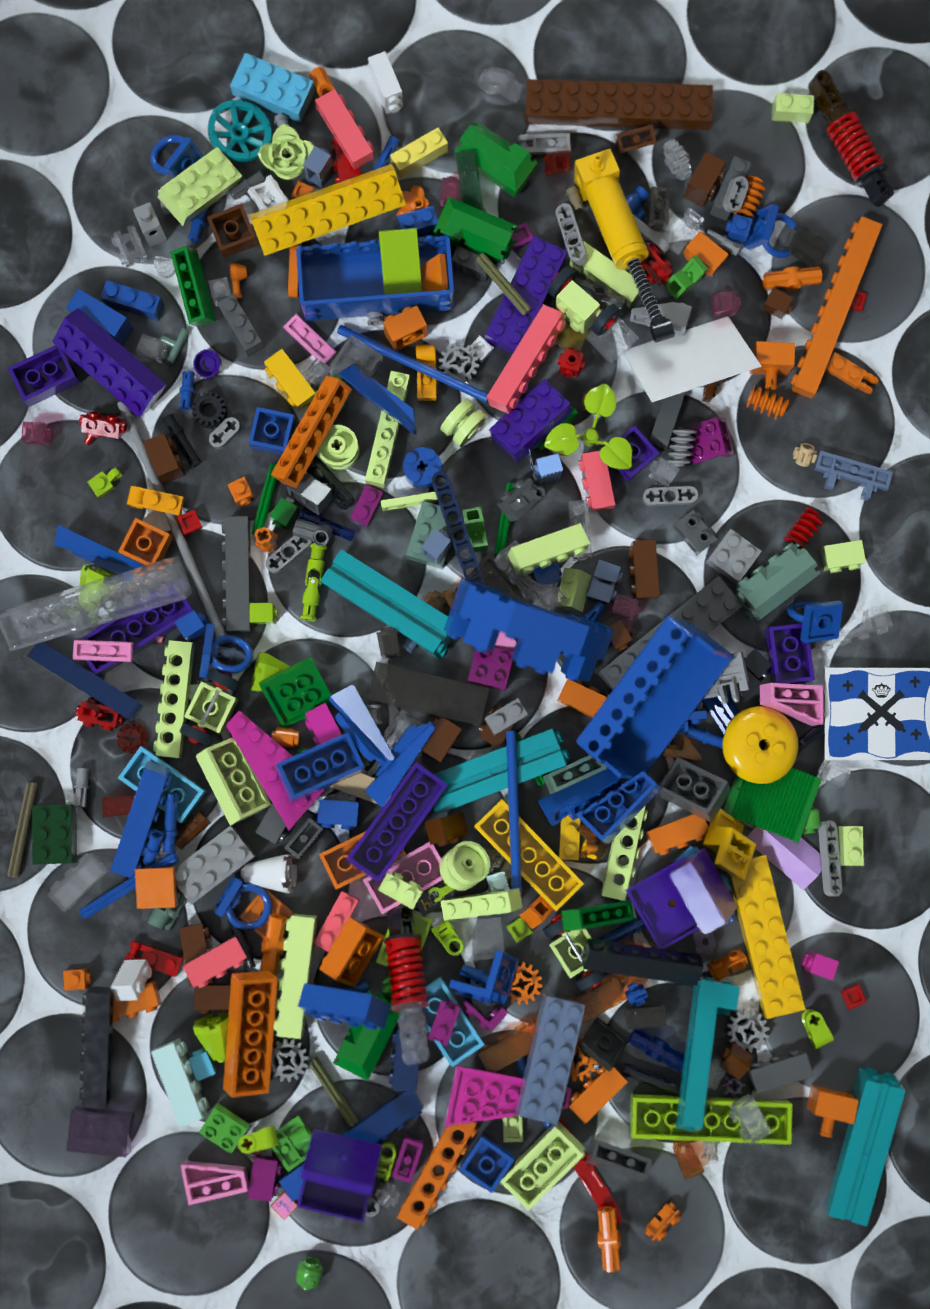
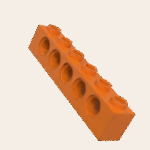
M330 376L324 378L273 469L271 476L285 485L294 488L298 487L352 388L338 378Z
M477 1121L445 1127L397 1213L399 1220L418 1230L420 1225H425L429 1217L427 1215L429 1208L435 1207L439 1199L437 1197L440 1190L443 1191L449 1181L446 1179L450 1172L454 1173L459 1163L456 1161L460 1154L463 1156L467 1150V1140L469 1137L473 1138L477 1132ZM461 1130L464 1136L461 1139H456L453 1136V1132ZM448 1147L452 1148L454 1154L452 1156H445L443 1150ZM441 1165L444 1168V1172L436 1174L433 1168ZM426 1183H431L434 1185V1189L428 1192L424 1190L423 1186ZM416 1201H422L425 1206L422 1209H416L413 1204Z

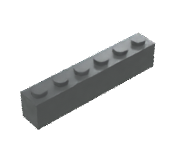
M248 516L225 517V522H222V534H225V541H222V552L225 553V560H222V570L226 571V579L222 580L223 590H226V598H223V609H226V617H223V627L226 628L228 633L252 632V624L250 623V519Z

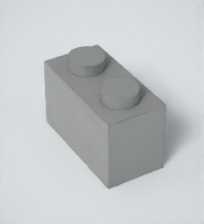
M519 698L485 717L484 720L495 736L527 717L528 713Z

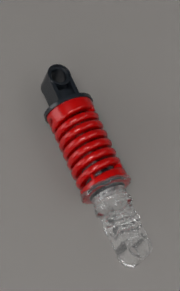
M401 905L387 912L390 937L385 938L384 943L386 944V953L389 955L387 957L388 969L390 970L389 977L391 978L389 982L391 985L390 991L393 993L391 995V1010L399 1014L398 1024L400 1026L402 1059L406 1065L411 1066L426 1062L429 1058L427 1031L425 1028L426 1017L423 1015V1009L429 1006V1002L427 1001L426 987L423 986L425 985V980L420 979L425 976L424 972L421 971L424 966L420 964L423 958L419 956L422 954L421 935L414 932L412 909Z

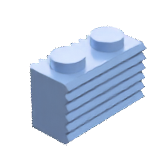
M558 453L538 458L535 465H533L536 480L540 484L546 481L549 482V480L560 479L563 471Z

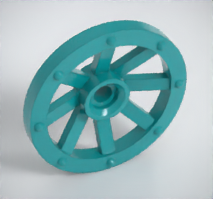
M230 100L218 105L212 111L207 126L208 137L213 147H218L228 159L233 161L248 162L259 158V150L263 145L269 144L271 140V126L266 115L255 105L242 100ZM236 109L248 112L242 123L238 122ZM230 110L233 125L221 116L223 112ZM254 115L261 125L248 129L247 125ZM215 122H219L228 132L215 131ZM264 131L263 141L250 137V135ZM218 138L230 139V142L225 147ZM245 142L258 148L249 152ZM235 144H239L242 153L232 151Z

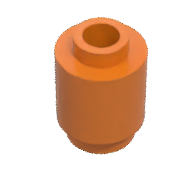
M276 727V731H272L271 738L281 747L294 748V746H299L300 731H295L293 728Z

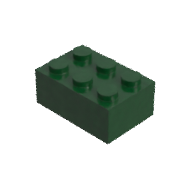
M75 805L32 806V865L77 863V811Z

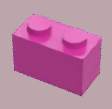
M326 703L305 713L308 719L305 721V724L309 731H314L316 736L313 737V740L317 746L342 735Z
M811 951L804 954L801 961L803 970L832 981L839 963L836 960Z

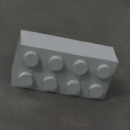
M231 825L175 868L176 885L189 903L193 905L240 870L245 864L253 860L256 854L235 826Z

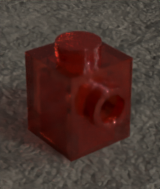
M569 152L551 153L544 156L545 176L563 175L571 172Z

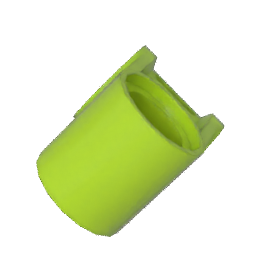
M445 920L436 928H431L435 937L442 943L450 955L456 956L463 951V941L449 920ZM447 927V929L440 934V931ZM452 941L460 943L461 948L459 951L453 952L450 950L449 945Z
M813 1009L803 1011L801 1020L815 1049L834 1041L831 1031L819 1012ZM812 1015L815 1016L813 1018V1023L810 1022Z
M274 1125L244 1135L238 1142L240 1151L245 1154L279 1145ZM252 1141V1145L248 1146L247 1142Z
M390 1140L381 1143L382 1149L376 1176L384 1179V1182H388L397 1152L396 1144ZM388 1147L392 1149L393 1154L385 1155L382 1150Z

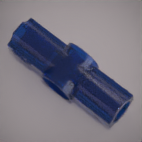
M637 1027L634 1028L628 1039L631 1045L646 1052L645 1054L652 1059L663 1062L678 1072L683 1069L684 1054L671 1048L663 1040L655 1036L652 1037Z

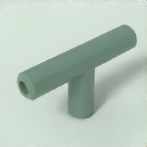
M182 328L176 341L166 336L160 337L161 343L172 347L167 359L168 363L174 364L189 333L187 329Z

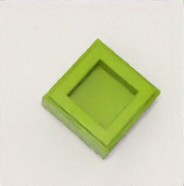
M521 917L506 926L516 943L533 933Z

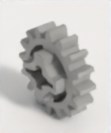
M675 139L664 143V161L671 170V173L673 175L676 174V177L680 180L690 177L692 171L690 170L689 160L691 159L682 145L679 146L678 141H675Z
M462 342L460 347H457L456 343H453L452 349L447 346L448 352H441L444 358L439 359V362L443 364L439 366V369L445 370L443 373L465 382V379L472 381L471 375H477L475 369L480 367L479 364L475 363L479 361V357H474L476 351H470V345L464 348ZM460 352H464V353L468 354L469 356H466V357H465V356L461 355ZM451 354H454V356L452 357V359L447 362L449 356H450ZM457 360H460L462 362V367H458V365H456ZM471 366L470 370L465 374L466 368ZM454 370L458 375H454L450 371Z
M743 1009V1014L736 1011L737 1017L730 1016L729 1018L732 1020V1023L726 1024L730 1028V1030L726 1031V1034L731 1035L728 1041L730 1043L735 1042L744 1050L747 1048L750 1053H752L753 1048L759 1051V1044L765 1045L766 1043L763 1039L769 1038L765 1034L769 1027L764 1026L767 1020L761 1019L762 1015L760 1013L755 1015V1011L752 1009L749 1013L746 1009ZM745 1018L744 1022L737 1024L740 1020ZM755 1020L758 1022L760 1030L756 1029ZM749 1027L752 1031L751 1033H747L746 1035V1033L743 1032L744 1028L748 1029ZM735 1031L739 1032L740 1041L737 1039ZM757 1038L754 1042L750 1043L752 1039Z
M284 1038L283 1043L278 1040L276 1042L277 1047L272 1046L271 1072H275L273 1077L281 1076V1082L284 1078L291 1082L293 1076L298 1080V1073L304 1075L303 1067L306 1068L309 1065L305 1062V1060L309 1059V1056L304 1055L307 1048L301 1049L302 1042L295 1044L294 1038L291 1042H288L287 1038ZM291 1047L292 1049L289 1051H284L281 1048ZM297 1053H299L300 1058H301V1063H300V1064H299V1062L297 1061V1058H296V1054H297ZM275 1056L279 1059L278 1067L275 1064ZM288 1056H290V1057H291V1060H290L291 1063L288 1062L287 1064H285V1063H284V1061H285V1058H284V1057L287 1058ZM286 1069H291L294 1072L285 1073L283 1071Z

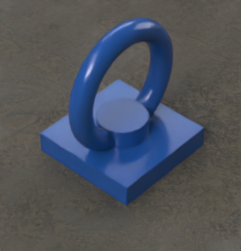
M169 135L161 139L154 146L150 155V162L156 172L164 175L171 174L175 178L204 157V155L191 138ZM170 143H180L164 167L158 163L160 151Z
M771 204L753 213L754 219H752L744 248L752 250L763 245L764 249L774 257H788L798 247L800 239L799 229L791 217L783 213H777L779 206ZM775 221L786 223L792 232V242L785 250H777L770 244Z
M799 600L788 606L787 613L789 616L803 623L800 639L803 643L839 638L843 603L841 601L821 603L813 600ZM798 608H805L804 615L796 612L795 610Z
M207 623L199 677L206 678L209 662L214 668L224 673H238L247 669L253 660V650L250 644L235 635H223L213 640L215 624ZM227 642L238 644L245 651L244 661L235 666L220 663L217 660L218 646Z
M234 874L214 907L215 914L222 917L225 913L229 922L238 929L255 930L264 925L269 915H271V898L262 887L255 884H242L241 877ZM247 891L257 893L264 902L263 914L258 920L250 923L240 921L233 913V908L239 901L242 893Z

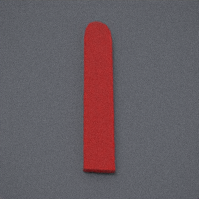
M561 1118L559 1122L572 1134L563 1118ZM584 1153V1156L573 1168L598 1208L605 1206L616 1208L618 1226L622 1221L620 1209L594 1166L586 1163L587 1156Z

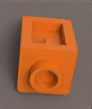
M245 477L227 484L237 506H246L255 498Z
M88 968L63 971L64 991L86 990L92 984V975L89 973Z

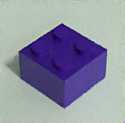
M635 425L621 436L631 446L632 466L630 469L617 470L628 482L651 464L659 455V452Z

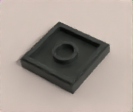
M597 1017L578 1047L609 1072L614 1067L628 1041Z

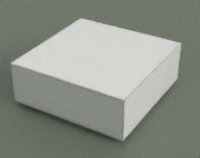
M479 336L471 344L470 351L475 350L476 354L474 357H479V362L482 363L494 350V347Z

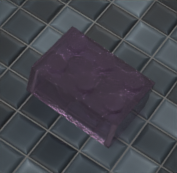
M75 1107L71 1110L66 1151L126 1157L131 1151L135 1112Z

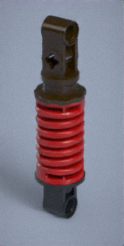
M820 70L808 83V89L814 95L823 118L828 122L824 130L834 142V146L838 148L837 151L841 154V159L844 160V164L848 167L847 170L851 173L855 186L862 185L870 198V202L874 206L881 207L894 194V189L884 174L888 166L884 163L881 156L876 154L877 149L873 147L874 143L870 141V136L866 135L867 131L863 129L864 125L859 123L860 118L856 109L847 108V103L843 100L831 75L825 70Z

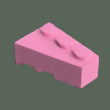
M784 683L760 685V705L775 709L810 726L823 724V686Z
M184 1160L181 1164L189 1205L249 1190L250 1181L246 1166Z

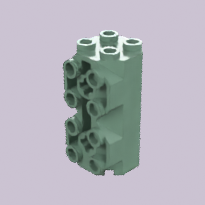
M791 542L779 552L780 556L775 554L765 562V568L761 565L749 575L750 579L745 577L734 586L736 588L734 591L735 596L742 603L743 608L746 610L745 615L749 620L753 621L755 619L758 622L821 574L819 570L815 571L817 564L807 550L804 548L799 550L797 548L800 546L796 543L794 545Z

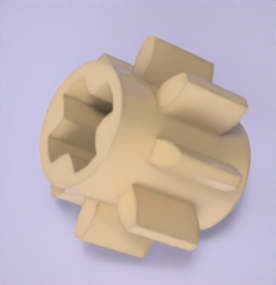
M802 443L800 448L795 447L793 459H796V464L808 467L810 462L815 463L817 458V451H814L815 447L807 443Z

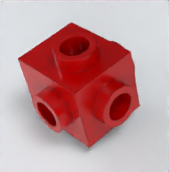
M575 348L565 349L564 354L559 355L557 365H560L559 373L568 377H577L578 372L583 371L585 360H582L583 353H580V350Z

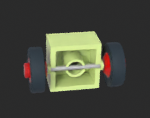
M571 266L565 267L555 275L548 288L549 294L556 298V310L563 312L564 318L570 322V326L576 332L580 331L584 334L591 327V330L596 335L601 336L614 326L621 310L615 304H610L601 311L600 304L574 282L577 276L576 270Z
M210 669L206 678L213 681L218 687L214 688L203 682L200 683L184 716L198 723V726H190L183 723L179 731L181 734L189 737L188 741L197 745L202 743L211 746L214 737L207 734L206 730H204L205 727L223 734L226 724L229 722L239 701L222 690L230 689L234 692L239 690L241 683L231 678L232 674L220 673Z
M559 914L550 920L551 923L544 927L543 932L547 938L557 934L560 935L548 944L569 978H572L584 970L581 955L586 939L592 938L586 929L564 931L562 916ZM584 970L583 975L575 983L580 991L590 987L594 988L602 983L601 980L609 973Z

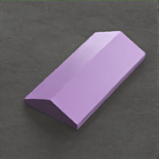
M755 826L746 836V838L756 844L755 849L759 853L766 855L767 859L802 890L822 871L820 853L803 838L800 839L799 844H796L792 840Z

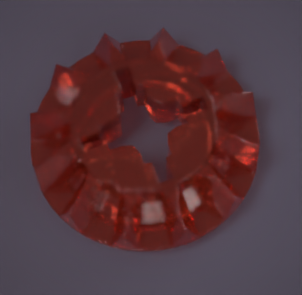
M129 723L118 730L116 739L117 745L122 751L135 754L140 746H146L148 737L146 730L141 725ZM131 733H133V736L140 738L133 740L132 744H130L129 740L124 739V737L130 736Z

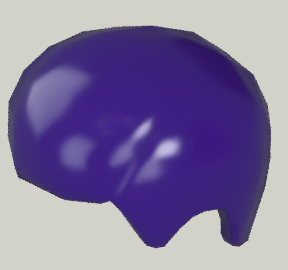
M202 350L196 354L193 360L194 370L203 378H213L219 374L222 368V360L215 351Z

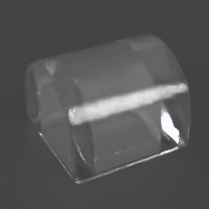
M155 257L154 267L158 274L163 278L172 277L175 274L172 259Z

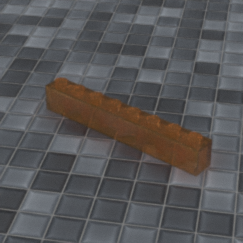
M610 975L601 980V984L594 988L590 987L583 990L584 993L578 997L575 994L567 998V1000L585 1005L581 1025L628 999L615 976L612 978ZM538 1015L531 1018L532 1022L525 1025V1023L516 1026L514 1028L515 1031L509 1035L505 1032L497 1037L498 1041L492 1044L487 1042L480 1048L481 1050L478 1051V1055L487 1071L495 1073L529 1054Z

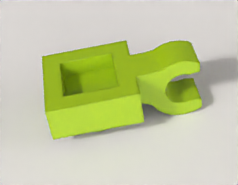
M114 468L107 475L102 471L87 482L96 496L101 498L115 488L112 483L123 475L119 469Z
M444 882L445 886L442 888L433 887L429 890V893L437 891L439 897L434 901L438 902L443 896L454 889Z

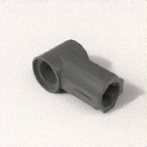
M297 519L293 535L313 541L318 546H324L332 538L333 530L327 524L318 525ZM319 532H323L326 538H322Z

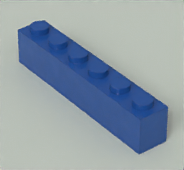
M147 761L110 872L131 878L134 876L135 869L141 868L143 861H139L140 855L145 856L146 838L150 839V834L154 829L150 827L152 821L156 822L160 811L156 810L158 804L162 805L165 793H162L164 787L168 788L171 776L168 775L170 768Z

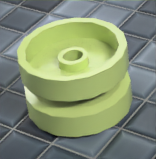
M469 398L458 404L440 427V430L447 436L454 434L453 442L459 447L469 442L488 418L482 410L474 412L475 404Z
M332 425L317 452L320 460L329 469L344 471L356 463L359 456V444L354 432L348 427Z
M463 841L446 852L441 858L439 865L440 874L449 887L457 891H466L481 882L489 874L490 860L486 851L479 844L472 841Z

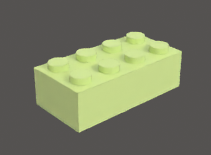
M216 147L162 186L158 198L179 223L184 226L236 187L242 175L220 149Z
M233 737L208 747L196 755L230 825L248 818L271 805L263 787Z
M558 1121V1125L552 1124L509 1167L500 1182L530 1210L584 1156L586 1148Z

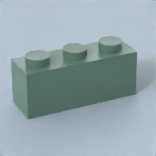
M589 755L543 776V779L550 794H553L607 769V767Z

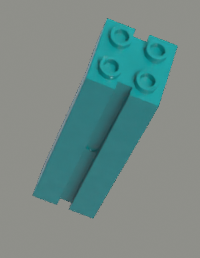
M342 549L333 560L331 568L327 569L320 580L324 586L416 643L421 649L438 660L441 657H445L448 653L450 641L456 640L449 637V633L444 630L448 616Z
M550 729L516 742L518 784L569 765L571 757L568 750L562 747L561 743L564 742L561 731ZM507 746L434 774L448 784L433 805L435 814H441L508 788Z
M704 977L703 980H699L697 986L693 985L675 1126L677 1129L696 1132L703 1128L716 1014L729 1016L730 1010L737 1011L740 987L734 986L733 982L723 981L718 983L713 978Z
M858 1068L853 1092L859 1102L854 1124H848L825 1210L830 1217L841 1220L848 1219L853 1223L864 1226L868 1225L906 1091L894 1074L885 1072L880 1075L873 1068Z

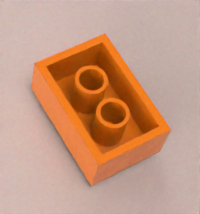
M349 917L343 924L340 934L333 941L329 953L322 960V965L319 969L338 982L356 987L385 936L369 925Z

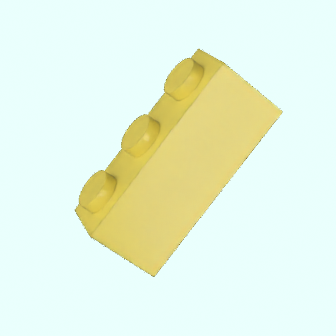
M436 128L391 154V165L399 178L402 179L447 153L448 142L440 129Z

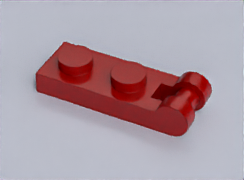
M131 941L129 946L131 949L129 954H126L125 960H147L151 969L174 977L178 976L183 957ZM138 950L144 951L142 958L136 956Z

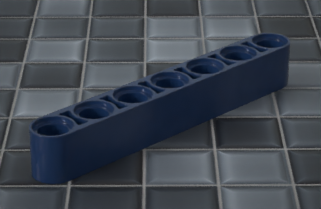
M438 471L432 476V486L463 577L486 586L450 479L445 472ZM437 478H444L446 483L442 486L435 483ZM443 496H450L452 498L451 503L444 504L441 501ZM452 513L458 515V520L455 522H450L447 519ZM460 531L464 533L465 537L462 540H456L454 534ZM465 549L471 553V556L466 559L460 556V552ZM475 568L477 574L474 577H469L466 574L467 569Z
M40 640L36 642L27 655L132 723L144 707L130 696Z

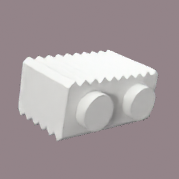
M124 960L123 966H121L111 986L117 1001H137L140 993L144 992L145 983L152 975V969L147 960Z

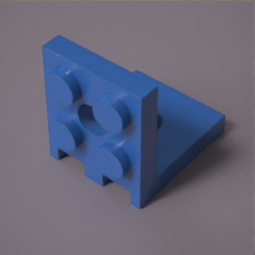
M496 950L485 989L454 980L450 981L449 988L456 990L455 994L471 1000H478L492 1005V1001L507 1005L519 959Z

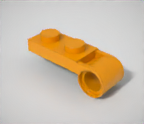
M416 345V359L437 369L436 345ZM417 371L418 401H437V380Z
M131 486L126 505L181 516L185 498Z

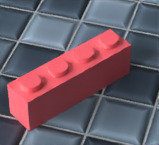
M334 89L316 99L317 110L353 169L355 170L373 160V145L370 141L365 140V133L360 125L357 126L354 122L356 120L351 110H347L345 107L346 102L342 94L338 95Z

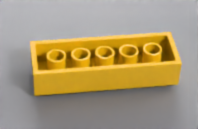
M501 799L474 827L511 864L509 806ZM519 817L521 876L557 911L584 883Z

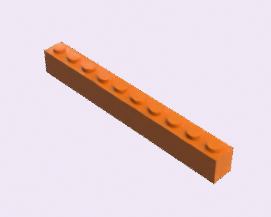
M862 216L858 222L854 221L850 230L853 233L851 239L848 238L844 245V249H846L845 255L840 256L837 266H840L839 270L834 272L830 281L833 285L825 293L824 299L826 303L824 306L821 305L817 314L820 317L818 323L814 322L810 331L813 334L811 340L808 339L803 350H806L805 356L800 357L797 364L799 371L797 374L794 373L790 384L793 385L791 391L810 399L815 396L883 224Z

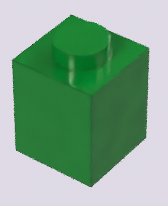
M281 497L269 517L273 521L272 524L279 529L284 527L288 530L299 509Z

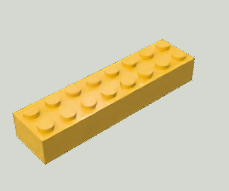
M389 164L250 214V218L264 256L405 206L406 203L395 169Z
M754 856L751 859L745 880H738L728 872L727 875L731 882L733 899L738 906L736 911L762 1015L769 1019L805 1010L767 856Z

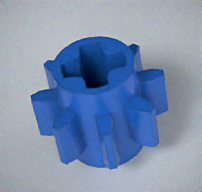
M636 982L627 985L629 990L625 991V995L629 1004H635L637 1008L646 1004L644 999L648 998L643 984L637 985Z

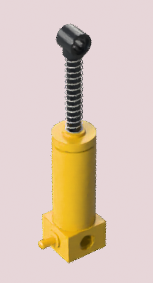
M611 149L575 160L574 181L577 188L580 189V196L583 202L587 200L589 202L615 267L619 270L630 268L629 271H631L632 279L639 290L638 292L641 294V300L643 305L645 304V309L648 311L647 314H649L651 319L650 332L654 342L659 343L675 336L673 325L669 319L662 317L663 313L658 308L659 304L656 303L657 300H655L653 291L650 289L652 287L649 286L648 278L645 277L646 274H644L642 265H640L648 257L649 252L620 186V170Z

